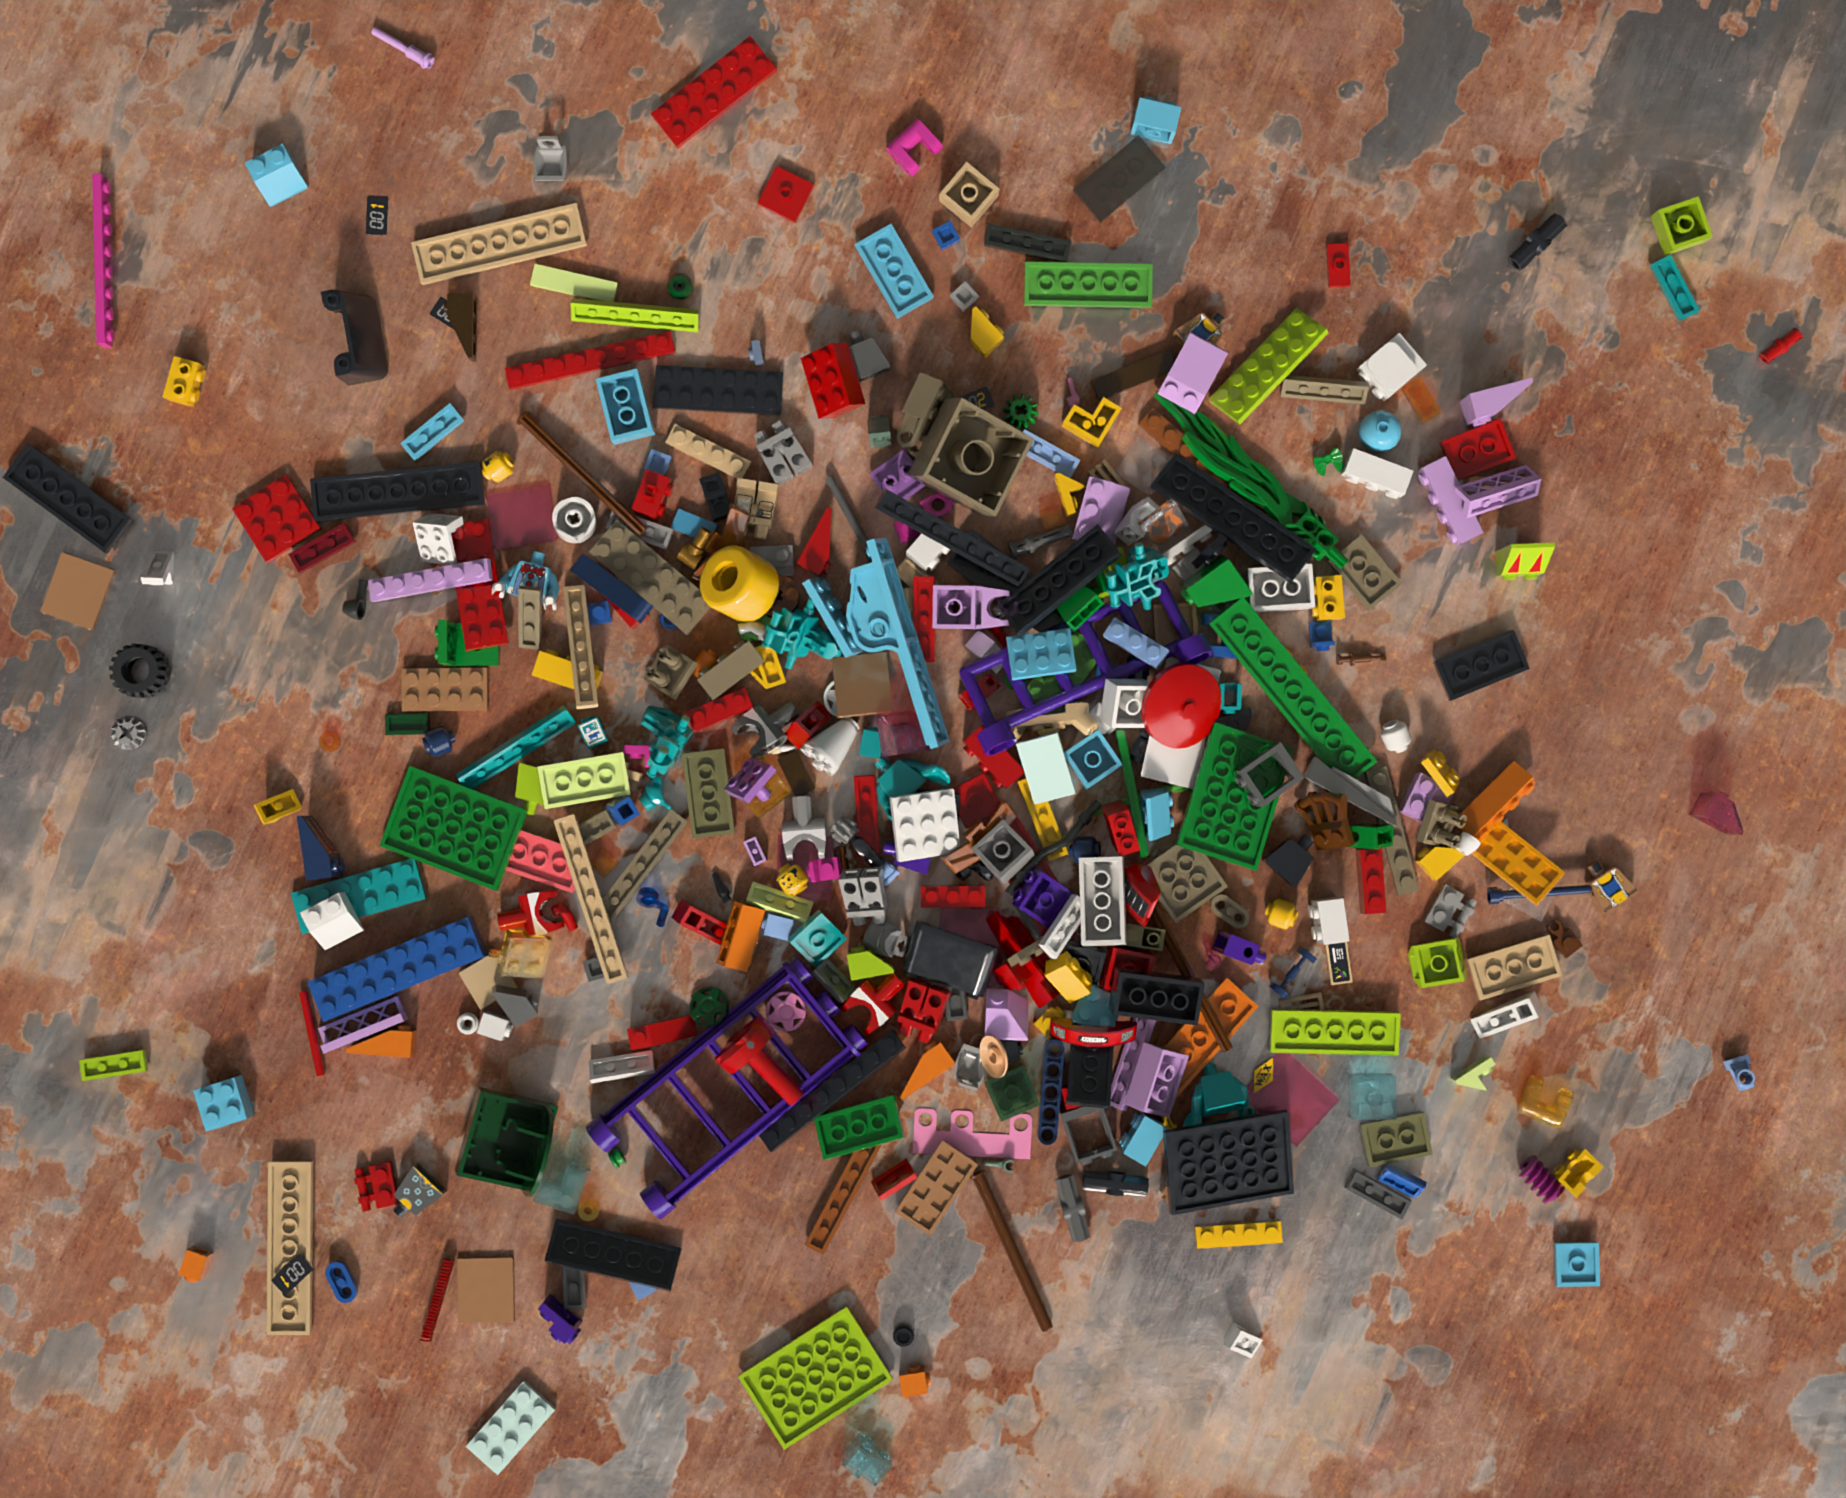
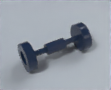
M1299 946L1296 952L1302 958L1296 965L1294 964L1285 975L1286 979L1278 986L1272 981L1269 985L1273 991L1285 1000L1290 994L1284 990V987L1296 977L1301 970L1300 966L1305 960L1312 964L1317 960L1315 956Z

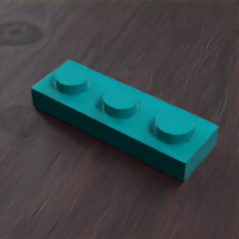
M1671 254L1649 266L1678 322L1700 311Z

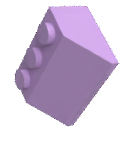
M1089 476L1072 540L1077 541L1098 524L1115 545L1117 536L1114 534V531L1122 520L1130 488Z
M1144 1042L1124 1104L1145 1113L1170 1117L1189 1056Z

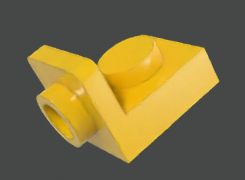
M1050 1005L1033 1024L1050 1039V1019L1064 1018L1067 1014L1060 1007L1056 1006L1053 1008Z

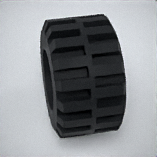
M137 643L131 644V646L125 645L123 650L116 652L117 657H112L111 661L114 663L113 666H109V670L113 672V674L109 675L110 679L115 680L112 683L114 687L119 688L118 691L127 696L137 698L153 697V694L158 695L161 693L160 688H166L165 680H170V676H167V672H171V667L166 665L169 663L168 658H164L165 654L162 651H158L155 647ZM143 658L149 666V673L143 682L136 683L131 674L132 666L137 660Z

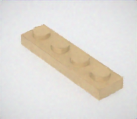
M674 424L665 442L667 445L736 479H744L751 465V461L677 424Z

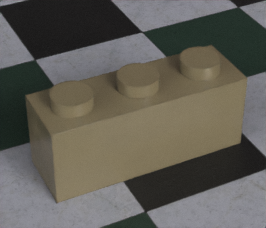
M742 640L733 647L735 651L727 656L725 653L716 660L717 665L712 669L708 666L698 673L700 676L697 679L712 700H715L765 662L750 641L745 643Z

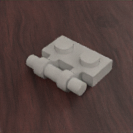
M1444 884L1423 921L1441 932H1444L1448 925L1452 927L1449 936L1452 938L1458 937L1459 933L1464 931V924L1469 915H1473L1475 911L1473 908L1477 902L1469 898L1466 905L1461 903L1464 894ZM1456 909H1459L1462 912L1455 922L1451 918Z

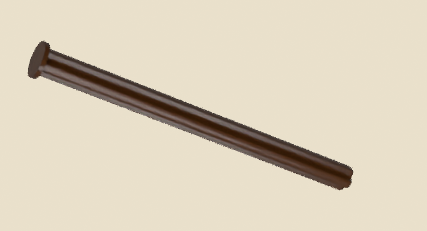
M529 411L524 412L516 422L518 425L522 424L638 536L645 532L646 526L530 416Z
M1156 904L1150 916L1156 928L1166 930L1164 943L1181 975L1195 977ZM1203 991L1200 1011L1222 1052H1227L1233 1046Z
M980 1170L972 1174L970 1179H973L1041 1331H1048L1053 1327L1052 1322L984 1175L986 1171Z

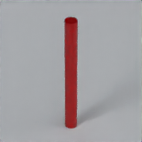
M299 992L316 1076L325 1075L308 992Z

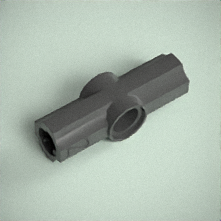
M1073 1174L1056 1178L1061 1198V1208L1064 1218L1067 1220L1073 1242H1081L1091 1238L1085 1219L1086 1212L1081 1196L1078 1194Z

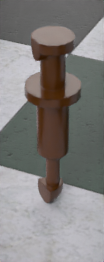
M1350 652L1349 656L1337 654L1336 664L1342 665L1344 662H1349L1350 666H1354L1355 663L1371 662L1377 659L1385 661L1387 659L1384 654L1372 656L1371 654L1355 655L1354 652Z

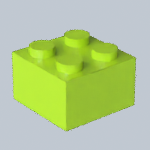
M1699 196L1659 209L1650 216L1664 256L1705 243L1713 237Z

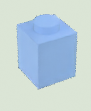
M769 913L768 917L763 918L761 929L765 930L764 935L788 941L795 920Z

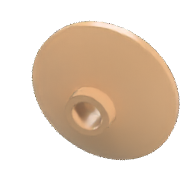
M993 1035L985 1036L980 1043L981 1062L990 1076L1000 1078L1005 1075L1008 1066L1005 1048L997 1037Z

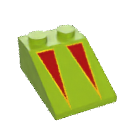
M1555 543L1510 544L1495 551L1496 577H1503V580H1516V576H1524L1525 580L1538 579L1537 575L1545 573L1554 551Z

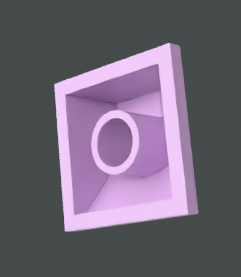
M987 989L985 1000V1036L993 1035L999 1040L1028 1041V1000L1007 989Z

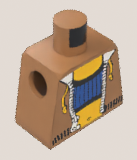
M1216 312L1210 318L1204 313H1200L1173 332L1172 337L1183 347L1189 334L1192 332L1215 345L1223 335L1218 327L1225 322V319L1219 312Z
M1598 860L1587 866L1593 877L1588 879L1585 885H1590L1592 888L1589 894L1599 914H1607L1639 892L1615 866H1608L1604 869Z

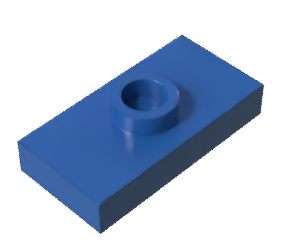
M1387 1163L1377 1180L1415 1199L1426 1188L1427 1184L1426 1181L1390 1163Z

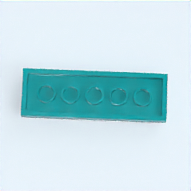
M412 858L290 893L302 934L309 933V930L300 912L337 893H346L358 918L427 899L417 860Z

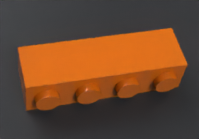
M1513 761L1461 813L1467 816V821L1459 820L1466 823L1463 828L1455 827L1461 833L1466 832L1477 840L1482 841L1488 835V830L1493 825H1498L1509 810L1511 811L1516 808L1519 800L1524 795L1532 792L1535 785L1533 776Z

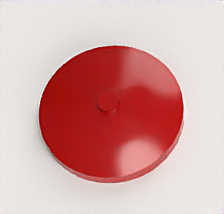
M1177 663L1168 666L1151 680L1144 693L1141 705L1144 727L1155 741L1169 748L1181 749L1193 746L1203 740L1210 733L1214 722H1217L1221 710V692L1213 675L1198 665Z

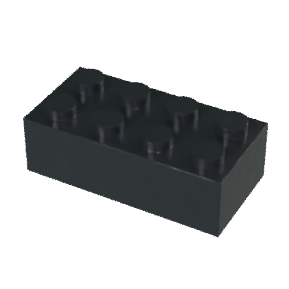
M1115 967L1108 1009L1113 1015L1198 1026L1205 983L1198 977Z

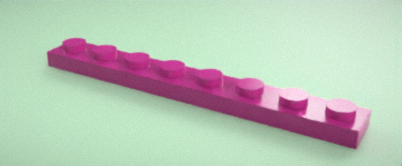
M92 174L96 344L103 348H112L115 333L112 328L114 310L111 307V299L114 297L113 287L111 286L113 268L110 265V257L113 255L112 245L110 244L112 226L109 223V215L112 213L111 203L109 202L111 184L102 174Z

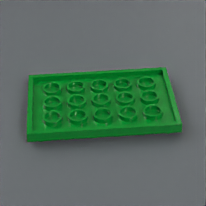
M1214 722L1204 748L1177 837L1176 846L1257 871L1279 796L1264 807L1253 806L1247 798L1248 793L1245 788H1241L1236 782V775L1233 771L1275 742ZM1283 745L1291 757L1294 748ZM1273 755L1247 772L1263 797L1282 785L1286 776Z
M409 766L379 846L498 891L528 810Z

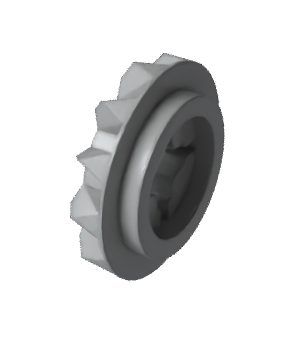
M124 716L117 719L111 727V737L114 744L121 749H136L145 740V726L136 717ZM123 727H125L126 729L133 728L130 732L132 738H122L125 734Z

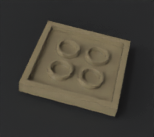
M1173 845L1145 865L1152 868L1161 890L1158 900L1175 924L1228 887L1206 855Z

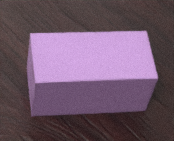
M756 836L743 842L754 866L767 861Z

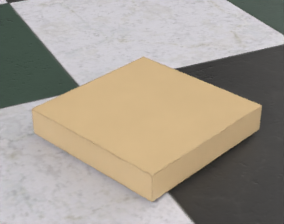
M494 951L459 973L480 1010L496 1001L492 995L493 986L500 985L518 988L497 951Z

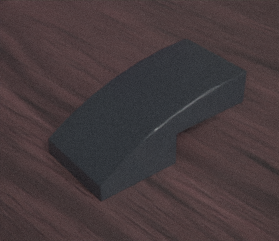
M717 472L700 478L699 481L713 521L717 522L726 519L730 508V501L720 473Z

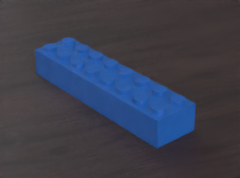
M469 916L310 980L307 983L324 1022L486 957L488 954L474 918Z

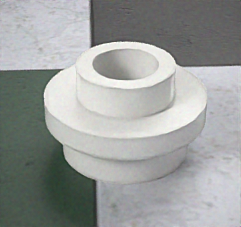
M464 1013L457 1020V1027L463 1034H472L478 1029L479 1020L472 1013ZM467 1019L471 1020V1027L465 1025Z

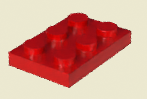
M1501 418L1440 442L1444 456L1447 457L1458 481L1516 458Z

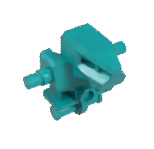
M1137 542L1135 547L1129 550L1128 564L1123 566L1119 562L1115 563L1116 572H1106L1108 580L1106 591L1110 594L1111 607L1121 605L1119 596L1129 607L1133 605V599L1141 597L1143 609L1150 610L1152 608V598L1161 594V589L1155 582L1168 576V560L1155 548H1147L1143 546L1142 542Z
M808 598L803 610L796 609L794 613L787 608H782L781 612L773 610L770 624H766L765 627L767 633L761 645L772 648L778 654L787 651V660L784 667L792 670L797 657L807 656L809 650L829 660L833 657H840L842 652L830 630L825 626L818 625L819 618L813 614L815 605L811 598Z
M648 706L641 718V724L651 730L657 738L649 748L652 751L647 761L650 768L647 769L646 773L649 777H656L657 771L664 775L682 754L683 747L694 731L688 727L690 718L687 715H683L681 718L667 708Z

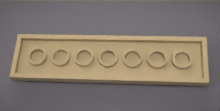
M573 203L411 242L420 283L426 285L585 247L587 242L578 205Z
M269 1161L267 1335L312 1334V1271L287 1295H284L271 1280L298 1254L312 1267L313 1161Z

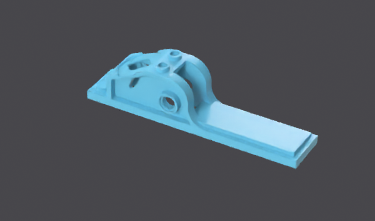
M875 538L866 541V552L868 557L872 559V562L851 569L850 603H847L846 613L847 630L852 634L857 646L864 651L879 652L893 650L898 653L926 746L929 745L930 749L949 743L950 740L888 539Z

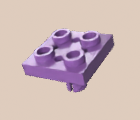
M751 757L743 763L739 772L729 779L724 790L729 795L747 803L755 795L762 802L766 801L771 796V791L764 785L777 770L772 765Z

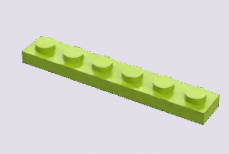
M572 298L571 321L698 332L699 310Z

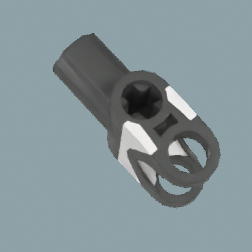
M789 701L771 713H768L764 706L760 704L742 715L733 724L731 730L737 736L748 732L760 735L759 740L749 751L750 755L756 759L771 753L784 744L787 740V735L783 732L782 728L798 718L799 714Z

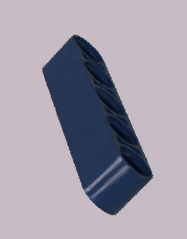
M581 553L569 569L639 623H642L654 607L583 553Z
M1050 1038L1045 1042L1037 1136L1044 1145L1053 1144L1058 1134L1065 1049L1063 1043L1055 1038ZM1052 1043L1060 1045V1050L1056 1054H1052L1048 1050ZM1051 1064L1058 1066V1072L1055 1075L1047 1073V1067ZM1048 1086H1054L1057 1091L1055 1095L1047 1096L1045 1089ZM1048 1107L1055 1110L1051 1118L1043 1116V1111ZM1050 1129L1053 1131V1135L1049 1139H1043L1041 1137L1042 1131Z

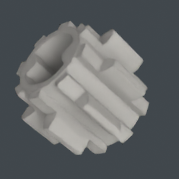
M843 816L830 829L834 833L832 837L839 843L844 842L845 844H848L859 832L856 828L857 824L849 817L846 819Z

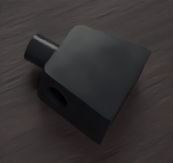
M1305 834L1297 843L1291 838H1287L1266 855L1262 861L1289 885L1296 888L1313 860V857L1306 851L1314 842Z

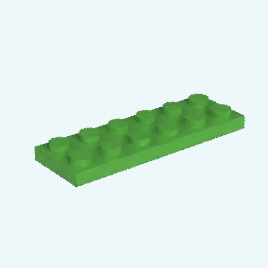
M1025 262L1024 306L1152 308L1153 264Z

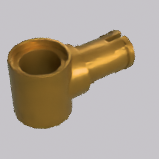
M701 527L693 542L686 543L676 559L695 571L705 557L703 548L712 532L705 527Z

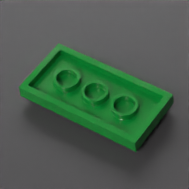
M895 1095L821 1115L814 1120L823 1160L906 1138Z

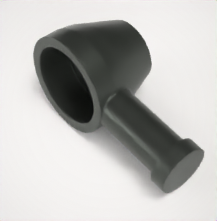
M359 579L355 599L344 601L342 606L343 613L355 620H362L366 611L364 598L368 581Z

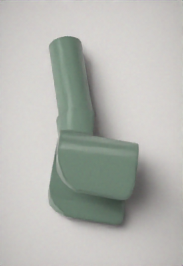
M1005 1158L1003 1161L984 1160V1166L999 1167L1011 1173L1014 1170L1006 1169V1164L1008 1162H1015L1010 1158Z

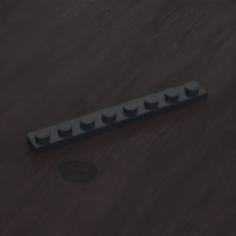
M887 489L883 490L874 507L1018 587L1023 584L1030 571V568Z
M891 1030L770 1125L759 1137L768 1150L774 1152L907 1047L896 1032Z

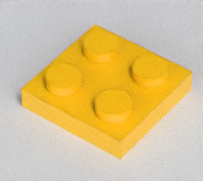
M1433 748L1427 752L1421 763L1448 797L1455 792L1460 783L1458 780L1460 777L1455 769H1450L1446 764L1447 760L1441 751L1437 752Z

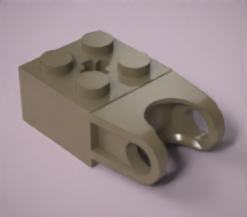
M921 372L902 409L905 415L897 433L899 445L907 448L908 453L914 457L917 456L918 452L912 451V447L918 441H921L923 444L945 398H954L955 395L943 381ZM909 432L907 443H904L902 437L905 433Z

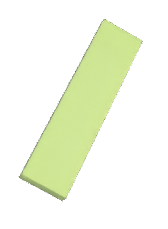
M534 264L530 285L590 300L609 302L615 301L618 288L617 282Z

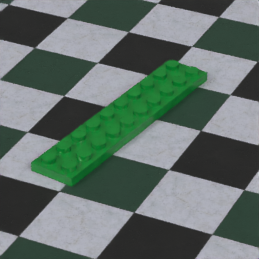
M1245 598L1236 600L1209 622L1214 631L1325 765L1329 768L1334 766L1348 775L1357 778L1378 762Z

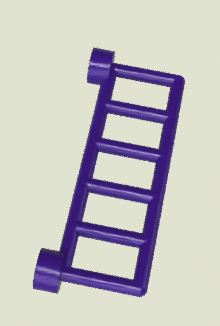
M1162 579L1156 581L1155 584L1161 589L1159 598L1180 638L1163 646L1169 650V654L1165 659L1176 655L1179 663L1197 665L1205 661L1213 654L1203 633L1192 635L1166 582ZM1120 597V606L1111 607V601L1104 603L1078 628L1081 630L1102 674L1075 686L1068 673L1055 674L1062 692L1040 702H1034L1024 679L1012 680L1007 647L960 668L959 674L985 727L977 735V738L986 756L1003 752L1017 742L1011 728L1105 686V679H1123L1150 667L1149 664L1136 658L1113 668L1091 624L1119 611L1125 624L1144 635L1131 607L1124 603ZM1141 597L1133 599V605L1140 602ZM1064 621L1041 632L1070 628L1071 632L1073 630ZM1002 663L1023 709L996 721L974 675Z

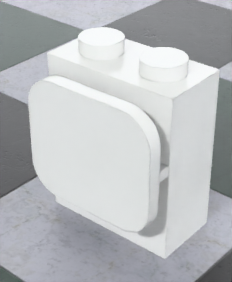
M1398 333L1366 360L1357 371L1359 372V378L1363 382H1369L1374 396L1379 400L1386 401L1427 364L1403 336Z

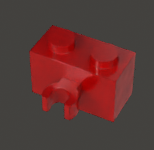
M646 469L631 509L638 514L658 521L659 516L663 517L667 505L664 503L666 497H670L673 492L674 485L671 478Z

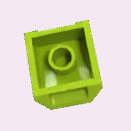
M1459 937L1411 946L1408 953L1413 980L1420 988L1463 982L1467 979V969Z

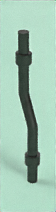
M1095 800L1085 812L1083 811L1078 816L1079 820L1064 838L1039 850L1023 870H1019L1016 873L1015 879L1005 892L1012 896L1021 884L1026 883L1024 881L1025 875L1029 871H1033L1044 857L1069 845L1085 825L1088 826L1093 820L1092 816L1102 804Z

